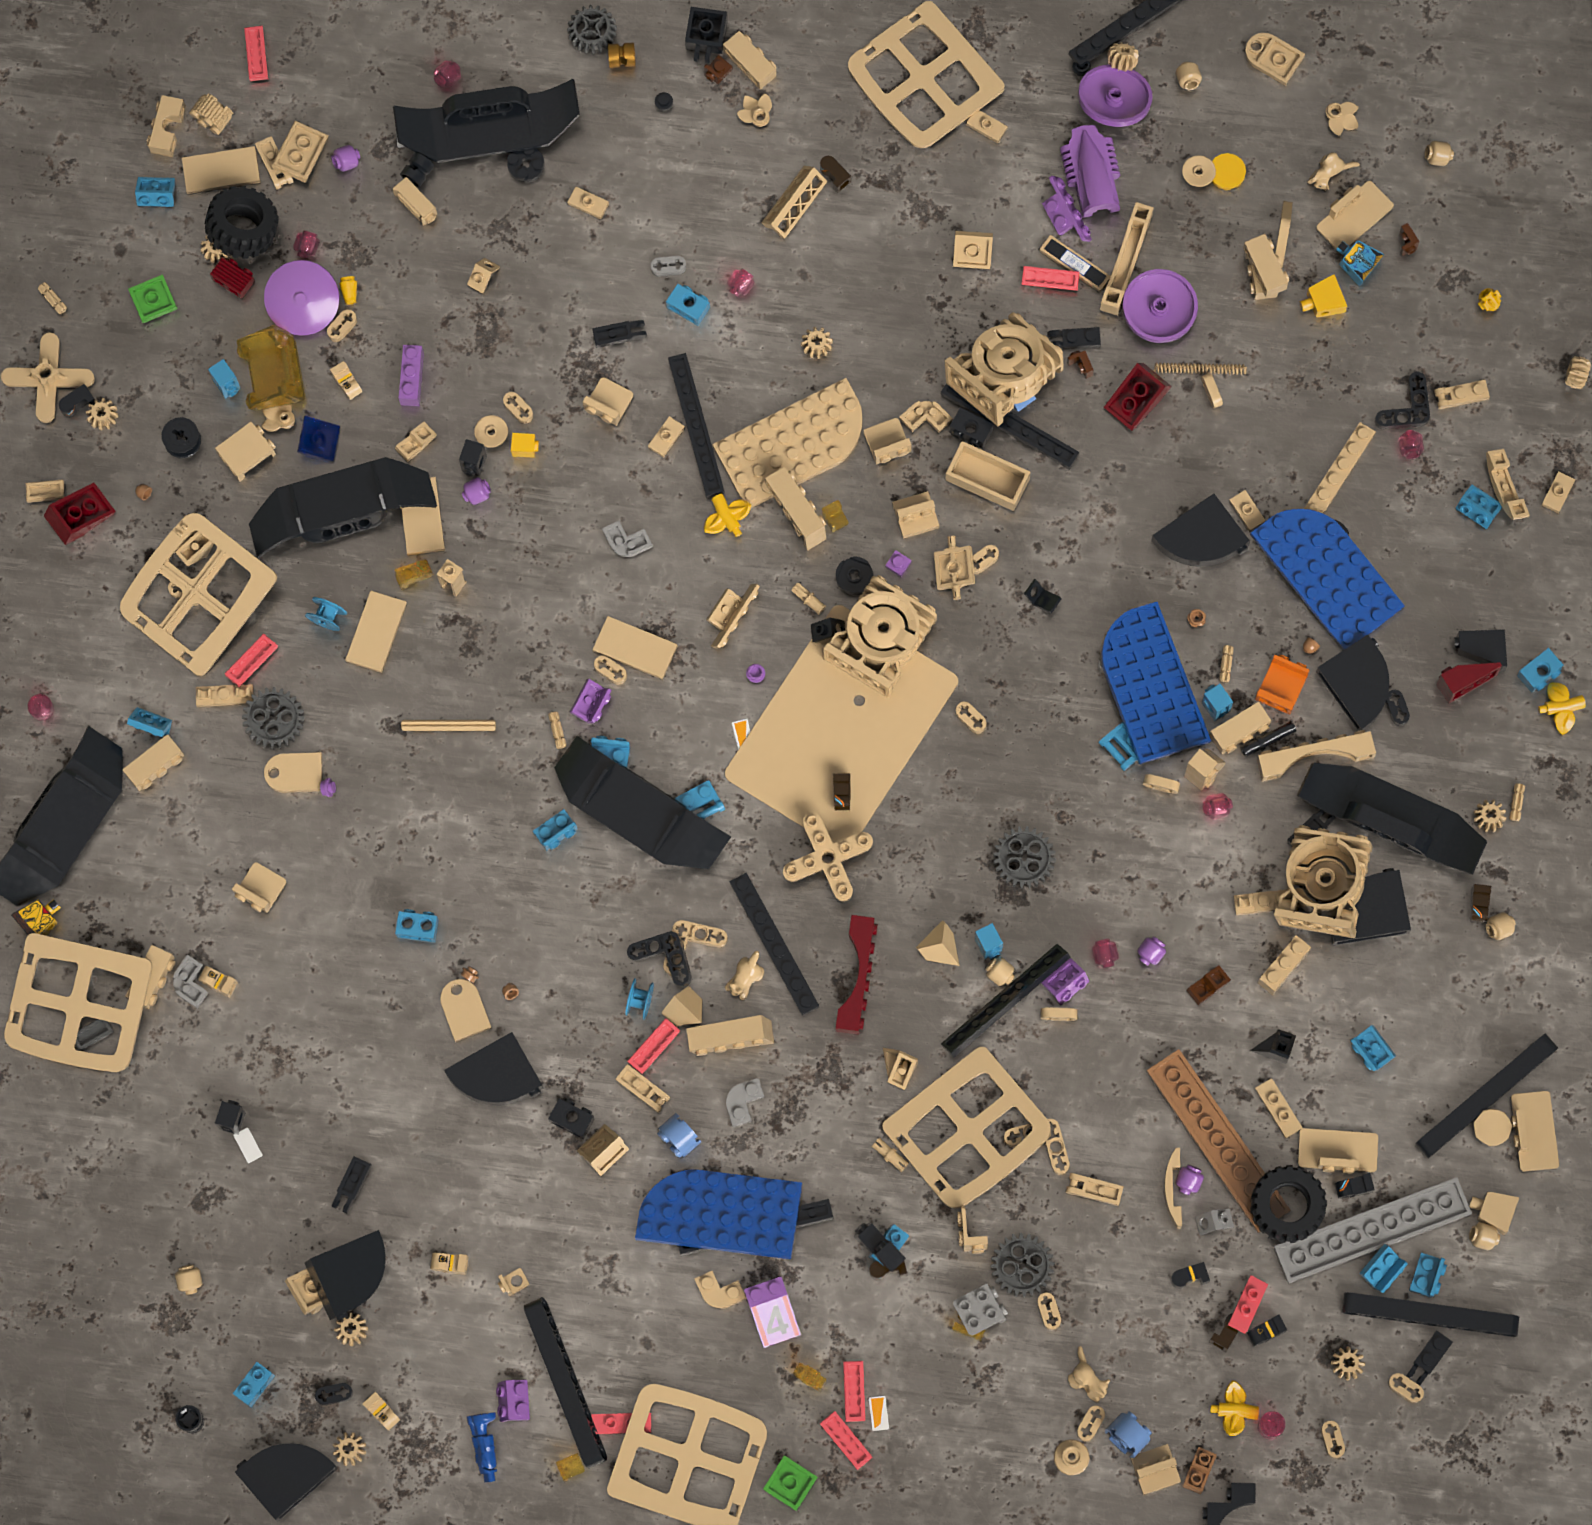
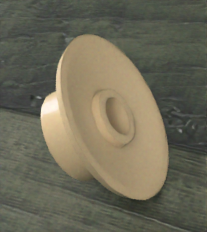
M1198 155L1189 158L1184 163L1182 173L1184 179L1190 185L1203 187L1213 181L1216 175V168L1209 158Z
M485 416L475 426V438L479 443L484 444L485 447H497L508 436L507 424L498 416ZM490 431L495 432L493 435L488 434Z
M1073 1439L1065 1440L1055 1449V1465L1058 1470L1066 1475H1078L1089 1464L1088 1449L1080 1441ZM1074 1454L1075 1460H1069L1068 1455Z

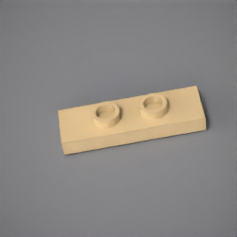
M1272 1078L1255 1088L1285 1139L1302 1129L1301 1124Z

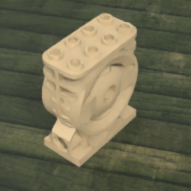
M1012 312L1009 314L1008 320L1003 319L1000 321V325L986 330L977 338L973 345L972 353H961L955 359L949 357L945 360L946 383L996 426H999L1003 423V416L1014 408V404L1022 403L1038 393L1042 385L1047 383V379L1052 380L1055 377V372L1061 373L1063 371V351L1059 346L1051 343L1047 336L1040 334L1032 324H1028L1019 313ZM1030 351L1032 352V363L1029 362Z
M877 575V577L872 576L870 583L864 588L863 594L859 596L857 603L851 609L846 621L845 631L835 633L831 641L824 647L823 653L824 660L889 698L894 686L901 677L900 667L908 663L914 656L920 644L925 640V636L931 631L933 624L936 623L937 614L932 606L928 604L923 605L914 595L910 594L908 596L903 593L899 586H891L886 583L887 580ZM876 606L896 607L904 614L908 623V629L915 632V635L905 630L902 616L890 607H877L871 610L870 608ZM855 622L862 626V634L865 641L875 649L870 648L863 642L859 634V628L855 624ZM880 626H887L888 630L881 632L878 628ZM896 646V647L900 648L901 650H903V652L900 651V650H898V649H896V648H895V649H892V648H894V647ZM849 649H850L852 655L854 656V658H852V657H850L849 655H847V652L849 651Z
M1299 825V828L1294 829V839H1292L1291 843L1292 849L1289 852L1290 858L1286 867L1288 891L1280 895L1278 908L1275 909L1274 916L1280 926L1355 938L1359 915L1355 905L1363 893L1365 875L1368 872L1367 866L1370 862V852H1372L1373 848L1372 844L1363 835L1352 837L1348 836L1345 832H1337L1335 834L1329 833L1326 829L1319 828L1317 831L1311 830L1308 826ZM1322 857H1333L1341 860L1348 866L1351 873L1356 874V876L1348 875L1345 867L1339 861ZM1325 876L1331 877V880L1328 883L1322 882V879ZM1295 885L1306 886L1309 894L1316 900L1332 903H1316L1305 894L1303 888H1295ZM1300 907L1309 914L1299 912Z

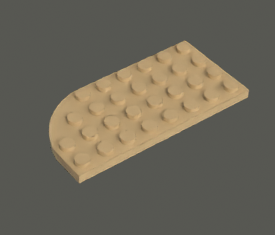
M844 378L712 444L739 497L751 503V508L773 498L766 485L765 478L782 467H785L787 471H791L796 478L795 483L799 485L842 463L852 453L861 435V405L847 378Z

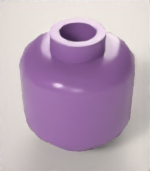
M351 145L335 149L331 156L333 166L342 172L356 168L360 159L359 151Z
M477 477L464 484L462 496L466 502L469 501L472 505H477L489 499L491 488L485 479L482 480Z
M1155 936L1152 938L1146 937L1137 950L1141 956L1139 960L1147 966L1150 963L1157 965L1166 954L1165 944Z
M1189 1164L1186 1167H1181L1175 1180L1176 1185L1180 1187L1179 1191L1190 1195L1191 1192L1197 1193L1204 1180V1176L1201 1173L1202 1170Z

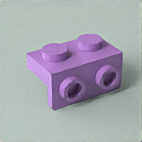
M587 679L570 713L588 724L597 722L602 715L601 710L611 698L610 693L612 690Z
M505 1380L498 1382L496 1395L499 1403L497 1413L500 1422L530 1420L527 1380Z

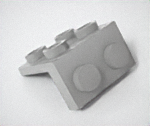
M987 1283L953 1302L968 1334L971 1336L998 1322L1001 1324L1007 1320L1005 1315L1008 1312L1003 1303L999 1305L996 1299L999 1295L995 1287H990Z

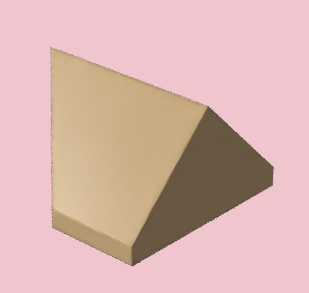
M194 531L179 546L175 553L187 566H190L208 557L214 544L198 531Z
M942 920L916 949L927 961L960 966L954 933Z
M688 986L671 999L661 1014L675 1026L702 1023L703 999Z
M883 1048L888 1075L887 1082L905 1090L918 1064V1059L900 1050Z

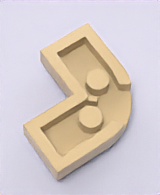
M930 401L914 403L899 417L912 432L925 420L938 433L953 421V418L938 403Z
M713 1271L694 1279L704 1301L714 1308L725 1309L747 1299L738 1280L720 1288Z

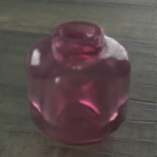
M443 61L434 70V81L442 88L452 87L461 78L460 67L456 62Z
M303 230V233L299 232L297 234L293 249L298 252L297 256L308 259V256L316 255L320 240L317 238V234Z
M743 268L735 270L727 281V285L730 287L729 291L737 297L740 294L746 296L755 284L754 276Z
M1408 430L1399 437V449L1402 456L1407 459H1416L1424 452L1423 437L1419 432Z
M43 694L32 696L27 705L30 715L35 720L45 721L54 712L52 701Z
M1224 793L1209 795L1203 802L1204 814L1212 820L1229 816L1230 810L1233 808L1232 800Z
M1110 938L1096 941L1092 947L1095 964L1102 965L1103 968L1114 966V962L1119 959L1116 943L1110 941Z

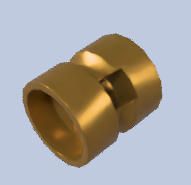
M634 42L624 43L622 46L618 43L608 44L610 68H618L622 64L625 67L636 66Z

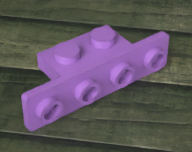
M1050 176L1049 180L1056 194L1042 204L1058 235H1063L1075 227L1081 240L1090 242L1092 240L1091 232L1084 225L1080 211L1075 208L1072 196L1067 193L1064 181L1060 177Z

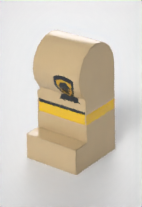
M345 361L330 369L332 377L349 400L363 392Z
M205 966L198 978L200 982L228 998L231 997L238 984L236 979L208 966Z
M432 1253L430 1269L444 1273L466 1275L469 1257L463 1254Z
M376 1392L363 1403L388 1431L400 1421L393 1410Z

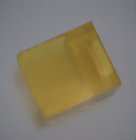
M839 500L822 508V515L832 533L849 524Z
M578 1453L556 1462L564 1482L585 1472Z

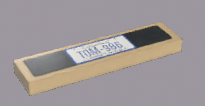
M1051 235L1039 249L1041 253L1067 271L1080 272L1079 279L1099 293L1109 282L1110 275Z

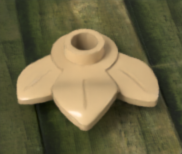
M764 94L759 100L745 96L743 100L744 109L737 112L740 120L745 123H753L758 127L767 125L770 120L769 112L772 109V102L769 96ZM762 116L764 119L760 121L757 118Z
M1344 102L1342 104L1331 103L1327 106L1325 113L1329 119L1328 126L1335 135L1340 136L1343 129L1355 130L1358 128L1357 119L1353 115L1358 110V106L1352 102ZM1335 110L1338 114L1333 115L1331 111Z
M281 400L278 406L269 404L263 407V413L267 419L261 425L262 429L276 431L279 428L289 429L294 425L295 416L292 413V406L288 401Z

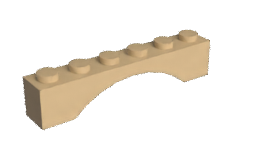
M1138 202L1135 203L1116 264L1101 301V311L1118 316L1125 291L1129 285L1153 215L1154 207Z
M1360 730L1351 736L1342 734L1332 740L1323 738L1313 744L1304 742L1298 744V747L1295 748L1285 746L1276 752H1272V750L1263 751L1257 757L1262 782L1281 778L1295 763L1314 755H1339L1355 762L1374 758L1376 750L1371 731L1365 732V730Z

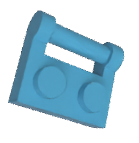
M1123 722L1098 742L1101 747H1105L1117 760L1123 771H1126L1137 761ZM1114 739L1130 758L1126 760L1110 740Z
M709 780L675 798L691 812L714 801L715 805L697 814L702 819L718 811L722 812L725 810L723 803Z

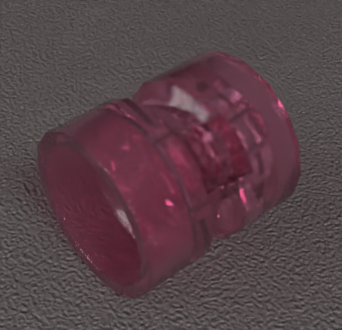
M1275 1411L1265 1413L1258 1422L1259 1434L1267 1440L1278 1438L1285 1429L1284 1417Z

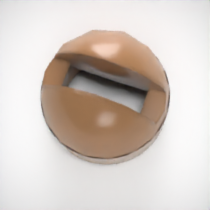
M140 484L136 487L135 493L138 498L145 501L150 497L152 488L148 485Z
M1309 637L1303 644V649L1308 654L1316 652L1320 647L1316 641Z
M507 983L506 986H503L502 993L505 999L512 1000L518 996L519 990L513 983Z

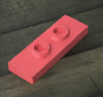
M263 26L246 27L244 31L249 80L268 79Z
M1024 266L1022 285L1078 291L1080 272Z
M263 633L224 673L225 676L240 687L278 648V645Z
M665 1018L630 1057L627 1063L643 1075L681 1031Z
M1250 1275L1230 1318L1229 1326L1246 1334L1266 1291L1267 1283Z
M863 1361L843 1362L846 1422L865 1421Z
M836 1411L820 1423L822 1428L857 1470L873 1458Z
M632 1413L591 1414L597 1429L595 1433L599 1435L625 1434ZM649 1413L644 1427L646 1433H652L651 1413Z

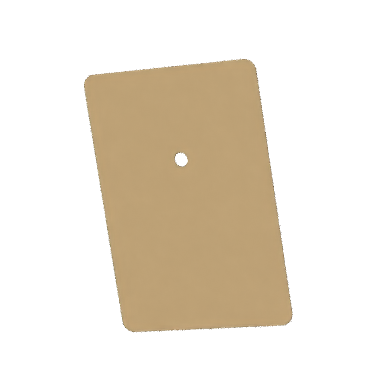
M842 605L834 606L825 619L835 618L844 620L846 626L851 610ZM855 622V624L859 628V634L863 642L870 648L875 649L865 641L862 634V626ZM836 624L837 632H841L840 626ZM833 637L816 643L811 639L725 770L726 779L804 827L803 818L805 815L812 812L817 813L822 818L833 844L862 832L958 685V678L954 673L918 651L915 652L908 663L900 667L901 677L894 686L890 697L887 698L824 660L823 649ZM895 646L894 648H892V649H895V648H896V649H898V650H900V651L903 652V650H901L900 648H898V647H896V646ZM849 649V651L847 652V655H849L850 657L854 658V656L852 655V653H851V651H850V649ZM858 695L863 696L865 699V703L862 706L854 704L853 700ZM850 773V810L835 811L833 774Z

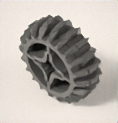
M591 4L589 9L583 6L582 12L576 10V15H571L572 21L568 22L569 28H567V33L570 34L568 36L569 40L572 41L573 46L578 45L579 51L584 48L586 54L589 50L594 54L597 49L601 53L602 47L608 49V43L613 44V38H616L615 31L617 26L614 25L616 23L615 19L612 18L610 12L607 13L605 8L600 11L599 5L595 9H593ZM581 23H583L584 28L582 29V32L578 34V27ZM606 25L607 30L605 34L601 36L600 30L603 29L602 26Z

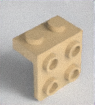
M603 377L599 380L591 396L584 398L583 407L587 413L597 415L606 423H612L617 426L634 395L632 391Z
M898 418L864 430V436L876 464L886 463L895 457H902L911 452V442L909 438H906Z
M254 863L241 884L235 883L232 891L235 894L234 897L243 903L247 901L256 911L261 912L262 910L268 913L286 885V880L261 864Z
M961 1207V1212H957L958 1227H962V1231H959V1246H963L964 1252L972 1251V1254L984 1253V1250H987L988 1238L987 1236H967L965 1207Z

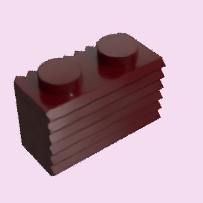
M222 257L210 273L213 281L240 299L245 296L255 282L253 273L247 268L243 270L239 268L238 263L231 258L227 260Z

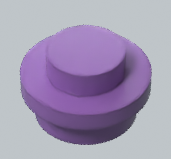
M752 664L748 667L746 676L749 681L759 683L765 678V669L759 664Z
M331 778L321 781V794L332 797L333 793H335L336 785L334 781L332 782Z

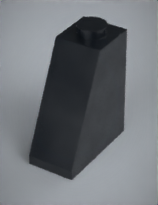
M1505 629L1459 631L1457 637H1454V649H1457L1458 655L1481 664L1500 662L1502 665L1500 671L1506 670Z

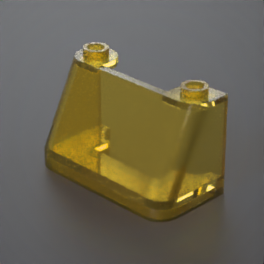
M272 325L237 340V353L241 358L248 361L253 392L247 394L246 398L248 409L258 411L295 404L305 399L297 346L290 332Z

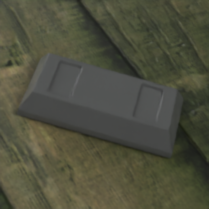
M97 1019L79 1029L76 1046L79 1051H82L114 1031L108 1021Z

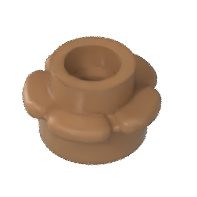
M1193 609L1187 616V620L1193 627L1203 626L1206 622V614L1199 609Z
M473 967L462 968L463 972L461 975L467 980L474 983L476 979H479L478 971Z

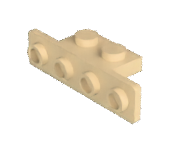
M751 584L742 598L730 589H725L706 619L720 630L711 647L716 649L726 645L728 635L738 626L737 621L748 611L750 601L757 597L759 593L757 590L760 587L758 584Z

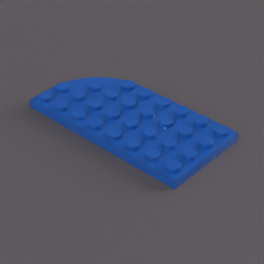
M1309 509L1282 511L1273 515L1250 533L1251 537L1342 650L1369 635L1405 607L1343 528L1334 519L1323 513Z
M1158 602L1137 607L1122 614L1112 624L1104 638L1101 649V664L1139 764L1210 743L1209 733Z
M697 1169L674 1173L657 1183L643 1200L639 1211L635 1240L791 1259L802 1182Z

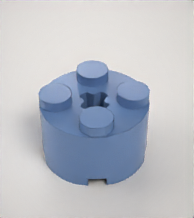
M675 1113L658 1128L659 1132L657 1135L664 1142H669L672 1145L670 1150L677 1157L680 1158L682 1156L684 1158L701 1143V1140H695L698 1136L684 1120L681 1121L680 1118L677 1120L679 1115Z
M1128 1411L1127 1413H1121L1105 1429V1433L1109 1432L1111 1434L1110 1441L1124 1454L1129 1452L1132 1454L1130 1457L1135 1458L1150 1442L1149 1436L1152 1433L1146 1426H1141L1136 1421V1416Z

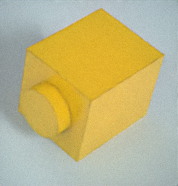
M512 433V456L535 458V452L539 451V441L536 440L535 434Z

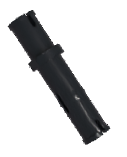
M1289 721L1261 737H1255V740L1241 746V751L1245 757L1259 750L1263 751L1266 749L1265 747L1297 731L1292 721Z

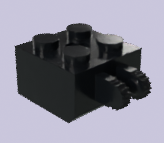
M698 7L690 8L685 47L687 50L695 51V62H698L700 58V51L706 52L705 63H710L711 53L722 54L728 23L727 11Z

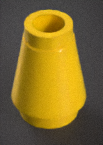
M347 276L340 278L339 286L345 304H355L357 296V281L355 277Z

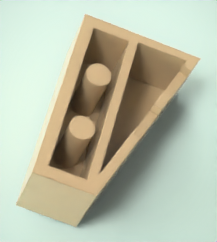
M1208 748L1199 749L1188 762L1184 777L1203 791L1205 787L1210 788L1214 783L1216 774L1226 762Z

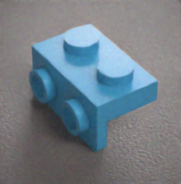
M1371 1025L1357 1037L1351 1039L1353 1043L1352 1048L1357 1054H1361L1364 1058L1363 1062L1369 1070L1377 1071L1396 1057L1374 1025Z

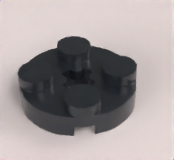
M537 148L514 151L507 157L508 171L517 181L533 182L543 173L544 158ZM523 161H530L528 168L521 166Z
M857 556L850 557L845 561L843 560L836 569L838 587L850 595H862L864 588L870 583L872 576H874L869 562ZM855 571L858 572L859 579L852 580L849 574H854Z

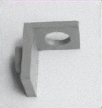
M1230 1209L1211 1210L1195 1217L1200 1236L1215 1230L1234 1228ZM1203 1218H1206L1208 1221L1207 1229H1204L1202 1226Z

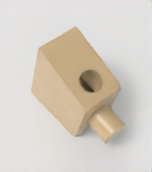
M1487 1192L1483 1200L1472 1196L1469 1207L1479 1211L1477 1217L1479 1222L1492 1225L1497 1228L1500 1234L1506 1235L1519 1197Z

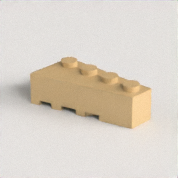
M782 467L765 478L766 485L778 505H783L782 510L788 521L793 520L792 524L798 537L803 536L804 546L808 551L826 540V522L821 515L818 516L816 514L813 502L811 500L807 501L804 489L801 485L797 486L795 483L796 478L791 471H787L785 467Z

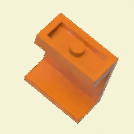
M1274 655L1255 700L1290 715L1310 670L1302 663L1289 661V658L1284 655Z

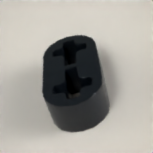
M1399 690L1389 691L1386 705L1391 719L1395 725L1404 726L1408 722L1410 714L1403 694ZM1392 695L1399 697L1397 700L1398 706L1395 705L1394 701H1390ZM1397 710L1400 711L1401 715H1405L1403 721L1400 718H1396L1398 715Z
M346 1383L321 1387L315 1393L316 1401L323 1406L346 1402L353 1396L352 1388ZM342 1387H344L346 1390H349V1393H346V1397L344 1398L340 1394H335L336 1392H340L342 1390ZM323 1391L326 1394H333V1396L327 1397L325 1402L323 1399H319Z

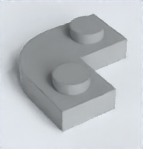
M620 521L602 528L611 549L620 556L632 557L653 547L645 529L627 537Z
M187 955L174 973L173 986L179 997L198 1009L208 995V991L194 983V980L204 966Z
M759 1078L740 1083L729 1091L726 1098V1106L733 1127L752 1122L746 1103L764 1098Z

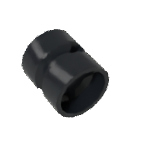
M415 152L409 160L410 165L404 167L400 176L403 179L407 177L415 187L420 188L426 179L425 175L430 174L434 164L422 154Z
M186 1405L181 1407L176 1413V1424L183 1431L194 1434L203 1428L205 1418L203 1413L196 1407Z

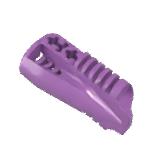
M1083 125L1072 129V138L1069 144L1060 148L1066 180L1068 181L1067 185L1068 187H1076L1083 218L1091 217L1097 210L1107 209L1110 213L1120 211L1114 180L1121 175L1117 159H1115L1116 153H1114L1113 139L1111 137H1103L1095 125Z

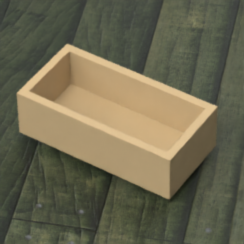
M962 441L946 472V481L1014 511L1030 480L1031 472Z

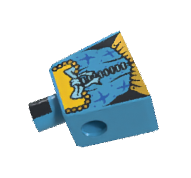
M1358 240L1352 248L1342 241L1336 249L1344 256L1339 263L1340 267L1358 286L1363 283L1384 256L1383 253Z

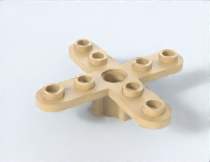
M46 333L42 336L39 365L36 368H6L1 373V380L6 386L37 387L36 417L42 423H49L55 417L57 388H78L83 384L88 388L92 386L95 380L94 374L89 369L58 368L60 341L54 333ZM50 372L48 377H42L44 373Z
M808 813L803 818V826L815 852L787 863L783 868V876L786 880L795 882L823 870L836 899L847 901L852 897L853 889L841 862L871 849L873 839L867 832H860L833 844L822 818L817 813ZM826 855L833 857V861L829 863L824 862L822 859Z

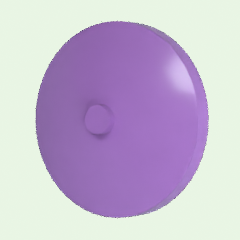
M1102 65L1093 68L1084 75L1078 89V100L1084 112L1093 120L1108 126L1124 127L1141 121L1148 114L1152 103V90L1146 79L1135 70L1124 72L1123 70L1118 71L1116 68H1111V65Z
M295 260L279 267L270 276L264 292V303L271 320L280 329L294 335H310L324 329L334 319L340 302L338 285L331 273L320 264L308 260Z
M1154 269L1146 271L1132 280L1125 291L1122 309L1127 325L1136 335L1150 342L1167 343L1179 339L1190 330L1197 316L1198 300L1193 287L1184 277L1170 270Z

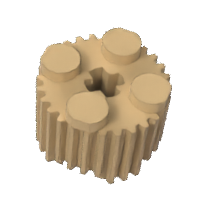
M209 93L201 95L189 114L198 119L196 122L203 128L208 126L214 134L219 135L232 118L233 112L230 108L224 107L218 102L215 96Z

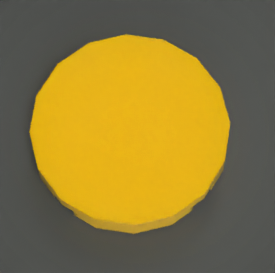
M1225 153L1213 159L1212 162L1216 168V175L1212 181L1213 185L1219 189L1231 190L1242 184L1246 175V167L1241 158L1234 154Z

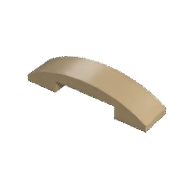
M1505 450L1488 451L1486 459L1490 480L1503 510L1512 520L1529 517L1530 514L1524 499H1519L1508 472L1510 463Z
M1175 1148L1172 1153L1164 1179V1197L1167 1211L1177 1229L1182 1227L1181 1206H1173V1170L1180 1169V1148Z

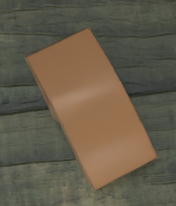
M1198 1447L1183 1487L1201 1494L1217 1454Z

